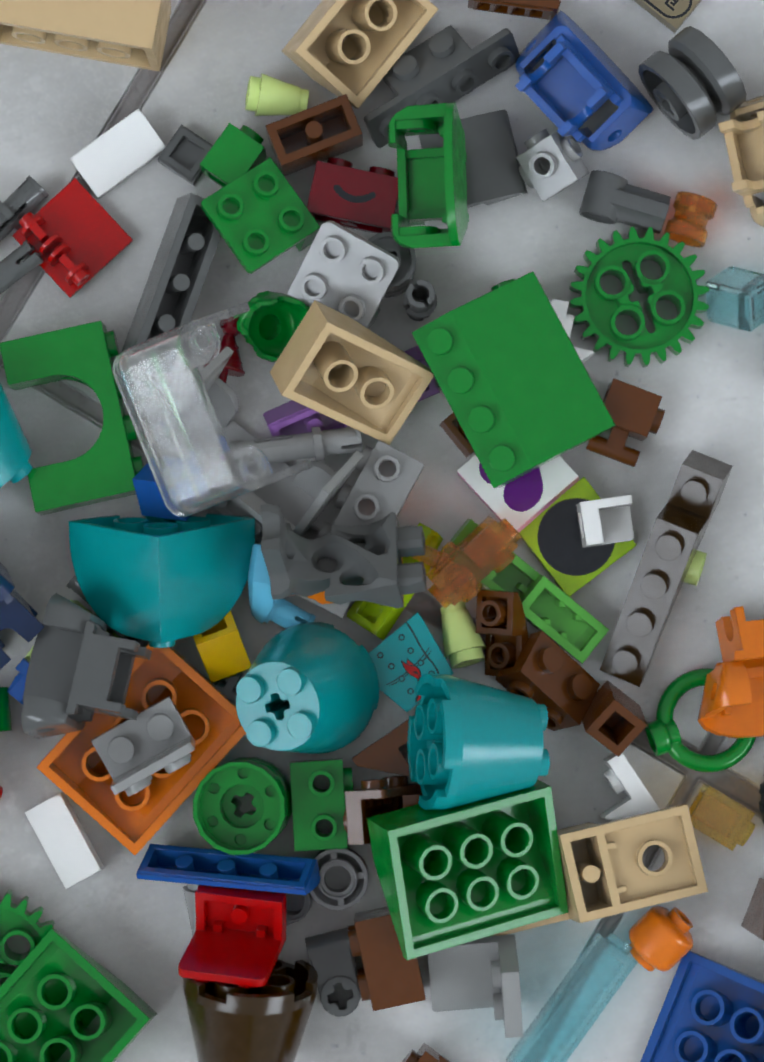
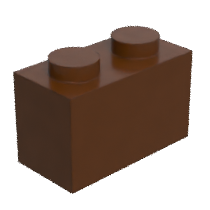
M347 94L266 125L268 140L284 176L315 165L317 161H325L328 158H333L363 146V134Z

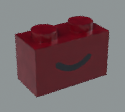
M328 158L327 163L317 161L307 209L316 221L324 223L331 220L346 228L375 234L391 232V215L396 214L398 205V178L394 177V171L376 166L370 167L369 171L352 168V162L340 158Z

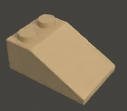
M316 300L310 306L270 371L282 396L390 445L434 377L431 369L354 319Z

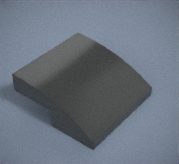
M499 110L460 119L465 134V151L467 153V208L479 204L490 205L527 193L525 182L519 172V166L521 165L516 159L518 153L507 111ZM439 134L419 135L422 149L444 147V140Z

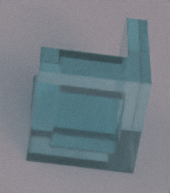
M731 266L706 282V287H709L706 299L709 305L707 317L710 322L749 332L764 323L763 273Z

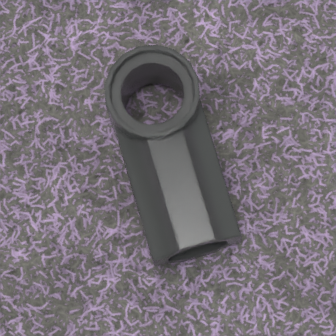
M593 170L590 173L579 213L587 219L604 224L619 222L643 230H648L649 227H652L654 233L660 234L668 213L671 197L629 185L628 181L619 175Z

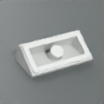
M137 109L73 155L70 160L99 199L160 155L166 146L141 110Z
M60 792L25 812L65 889L105 868L64 792Z

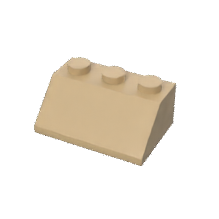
M322 0L282 49V52L311 79L339 97L347 94L351 106L358 109L438 11V8L429 0Z

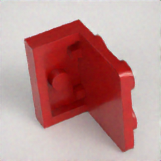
M199 885L195 891L196 931L178 964L179 976L193 979L197 982L212 981L235 984L242 988L265 986L286 941V893Z

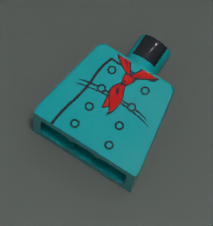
M418 612L369 652L377 671L379 689L406 712L420 702L421 695H416L415 687L424 674H447L450 676L454 674Z

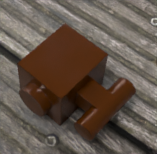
M613 378L608 385L603 402L616 426L611 428L608 439L598 435L588 440L586 449L635 467L640 451L625 446L626 440L629 436L643 441L647 438L649 432L653 434L658 432L665 410L658 408L662 396Z

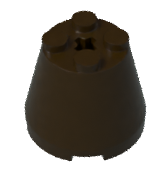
M277 959L267 984L263 987L242 988L235 984L212 981L197 982L193 979L183 978V991L198 1062H294L317 995L318 974L315 968L304 960L295 961V965Z

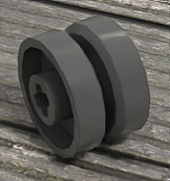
M689 26L669 40V54L663 51L653 53L639 65L638 73L648 94L660 111L684 135L695 140L700 139L716 126V113L729 115L746 101L747 94L741 78L725 54L704 33Z

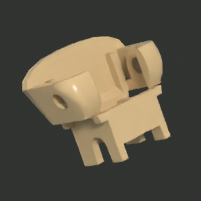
M763 95L745 101L730 113V120L718 123L720 132L724 134L734 179V182L731 183L733 192L743 196L745 206L750 209L753 221L764 227L763 200L753 194L764 192Z

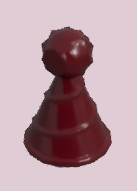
M234 314L222 318L220 325L225 335L222 337L218 347L214 349L210 359L203 365V368H205L226 346L233 350V354L218 377L224 383H226L228 375L235 377L245 375L238 350L239 347L235 336L240 334L237 330V321L240 317Z

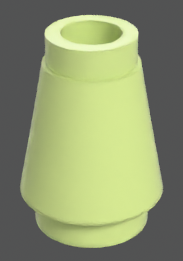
M262 73L260 77L250 76L245 110L254 111L255 116L294 115L307 109L309 90L301 89V87Z
M455 602L441 607L444 657L450 661L451 668L467 667L485 660L483 650L486 648V645L480 634L476 633L475 623L466 609L465 602Z

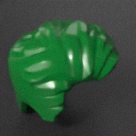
M260 292L244 306L237 321V330L246 339V342L253 347L259 358L276 362L310 307L305 305L304 302L283 293Z

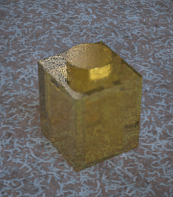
M703 784L689 808L693 828L732 851L737 844L743 846L755 828V824L751 822L755 815L753 811L710 785Z

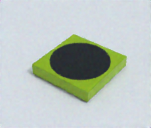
M585 477L575 483L518 533L558 587L569 597L637 545L631 540L600 546L582 547L576 505L579 502L601 499Z

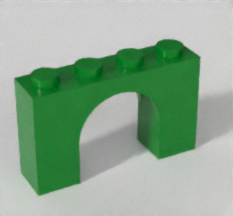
M96 321L1 342L0 350L7 383L13 390L62 380L76 381L94 390L103 409L102 430L99 438L90 450L80 457L69 461L33 468L27 475L35 512L40 515H46L136 495L132 479L144 467L142 456L134 457L131 440L138 439L133 415H125L122 399L129 397L124 373H116L113 357L119 356L120 353L114 330L107 331L102 321Z

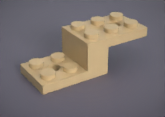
M681 804L602 824L587 822L558 829L568 913L491 936L507 935L568 919L578 923L588 922L708 892L688 804ZM652 845L659 846L664 852V863L655 871L648 870L642 860L644 851Z

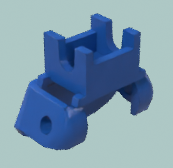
M561 10L526 45L516 60L515 68L520 75V81L515 87L520 92H525L556 125L558 128L557 132L562 137L572 135L577 142H582L592 151L606 150L619 144L654 110L645 96L621 69ZM542 58H544L545 61L536 70H534L533 68L536 66V64ZM608 99L619 107L594 133L588 127L579 129Z

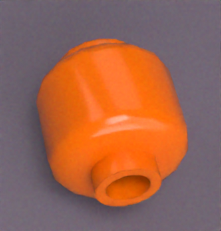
M654 906L630 928L629 939L631 943L628 945V949L636 961L648 971L652 972L654 969L662 972L668 971L693 948V938L689 932L693 925L688 917L676 907L669 911L664 907Z

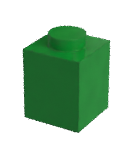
M229 123L200 163L202 173L223 188L266 159L265 147L261 145L264 141L263 138L245 125L238 129Z

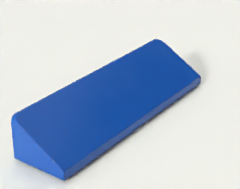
M160 844L149 845L136 873L137 879L307 895L319 885L321 880L317 859L255 853L249 855H230L220 850Z

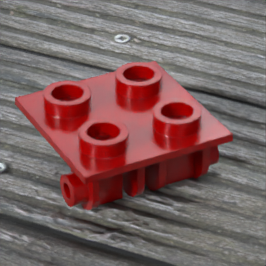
M76 178L35 215L32 212L24 215L19 221L22 227L12 235L20 245L25 240H28L34 246L35 250L29 255L31 256L34 252L41 255L44 262L40 266L69 298L76 294L133 241Z

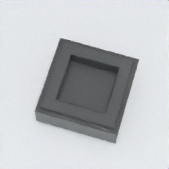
M181 124L157 160L160 164L194 186L202 175L200 163L213 145Z

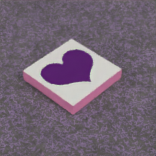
M476 455L457 470L458 475L514 536L579 481V476L560 456L500 488H493Z

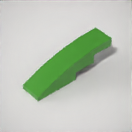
M468 518L441 551L486 589L518 592L526 621L539 631H543L559 647L582 664L609 631L607 627L544 575H540L472 519Z

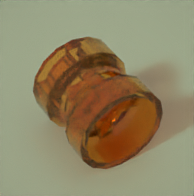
M677 192L673 203L675 213L673 218L667 221L663 234L668 232L670 233L671 240L678 243L683 241L687 246L704 247L708 236L706 225L709 220L714 218L718 205L711 199L695 193Z

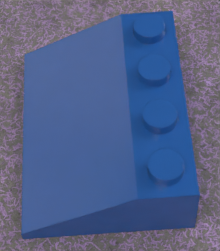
M689 951L680 961L640 1062H764V981Z

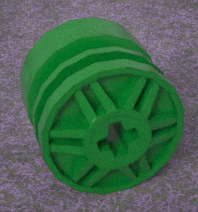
M239 757L211 770L199 783L193 798V819L200 835L213 848L230 855H249L265 848L287 827L292 814L291 787L286 776L273 763L258 757ZM250 793L254 797L251 804L256 810L250 809L243 813L239 810L242 803L237 797H244Z

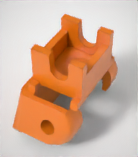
M743 606L734 607L730 610L731 617H721L715 622L723 662L717 663L715 669L706 676L697 721L704 730L719 736L731 738L764 737V619L746 621Z

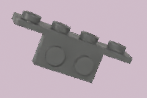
M450 25L400 56L383 77L384 82L396 97L364 117V122L375 145L381 148L388 144V124L391 118L401 109L414 105L453 103L514 65L520 54L511 31L505 28L471 49Z

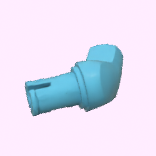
M253 544L248 571V596L252 616L261 624L263 622L268 623L270 620L285 629L301 623L314 622L316 618L314 614L306 612L285 599L273 600L270 578L261 551V545Z

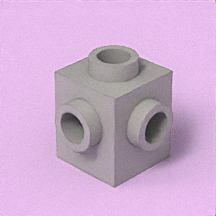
M546 129L525 141L524 144L528 150L516 157L521 165L519 166V172L522 179L530 188H535L542 201L553 197L589 174L581 159L583 156L581 147L571 135L562 137L558 132L549 135Z

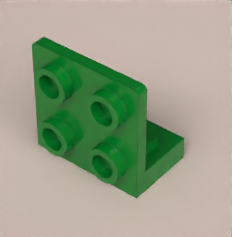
M271 157L201 202L202 210L249 274L254 273L294 246H296L299 252L313 243L320 229L317 221Z

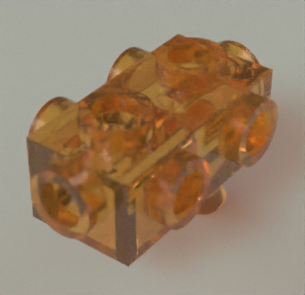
M489 515L458 545L450 541L442 547L441 551L426 545L425 555L411 556V558L433 567L426 574L433 583L428 591L446 609L451 603L455 606L460 600L464 603L470 601L483 588L481 581L492 570L495 573H499L505 569L515 558L513 551L519 546L516 542L522 536L505 518L498 523Z

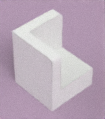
M632 495L584 501L576 505L583 548L627 542L634 539L630 505L633 504Z

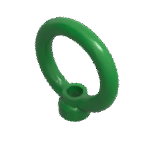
M702 668L686 672L673 680L663 692L657 706L656 720L648 722L645 727L648 743L656 757L669 753L674 760L689 769L699 772H718L736 765L751 750L756 737L737 738L728 749L713 755L693 752L681 742L678 727L673 720L676 704L689 690L704 686L707 674L714 669Z

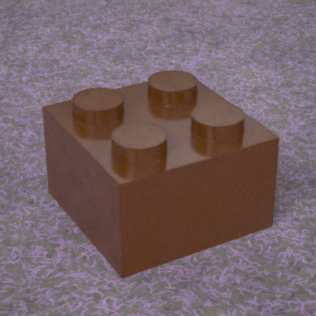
M388 906L355 913V925L348 926V937L352 956H361L364 968L357 969V979L362 1001L371 1000L373 1011L426 1000L418 958L406 960L403 957Z

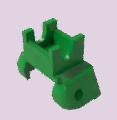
M456 102L407 106L398 111L388 124L389 147L397 148L399 214L391 215L392 236L396 243L406 248L460 246L468 227L469 213L467 209L465 134ZM439 134L444 140V147L407 150L405 136ZM425 221H442L448 228L440 229L435 226L415 225H425Z

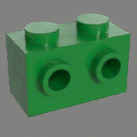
M343 758L291 761L290 781L295 852L348 848V834L344 829L343 816L346 810L345 791L353 790L352 767L343 768ZM318 775H325L330 780V786L327 789H319L314 784V778ZM327 819L332 823L333 829L328 833H323L318 830L317 822Z

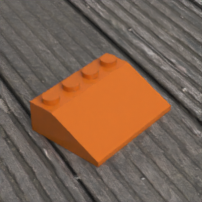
M149 643L145 647L152 651L150 660L135 657L125 700L126 708L134 709L139 713L170 696L195 740V750L190 752L192 755L190 757L191 761L170 774L166 772L165 768L151 775L153 779L150 780L152 783L129 797L125 791L114 795L110 788L113 779L91 740L127 719L94 713L93 720L86 722L83 730L66 733L36 767L134 855L145 846L192 794L208 773L221 762L246 734L239 721L236 706L173 647L154 648L150 647Z

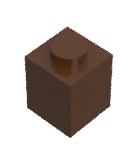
M608 680L596 692L582 720L585 732L618 757L647 726L640 705Z

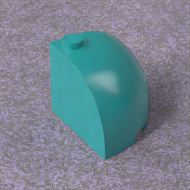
M207 513L206 517L190 516L187 521L145 516V518H120L119 515L69 521V542L74 571L86 600L94 612L108 626L123 635L147 640L150 647H173L176 645V640L203 633L219 623L239 599L248 580L252 546L255 544V518Z

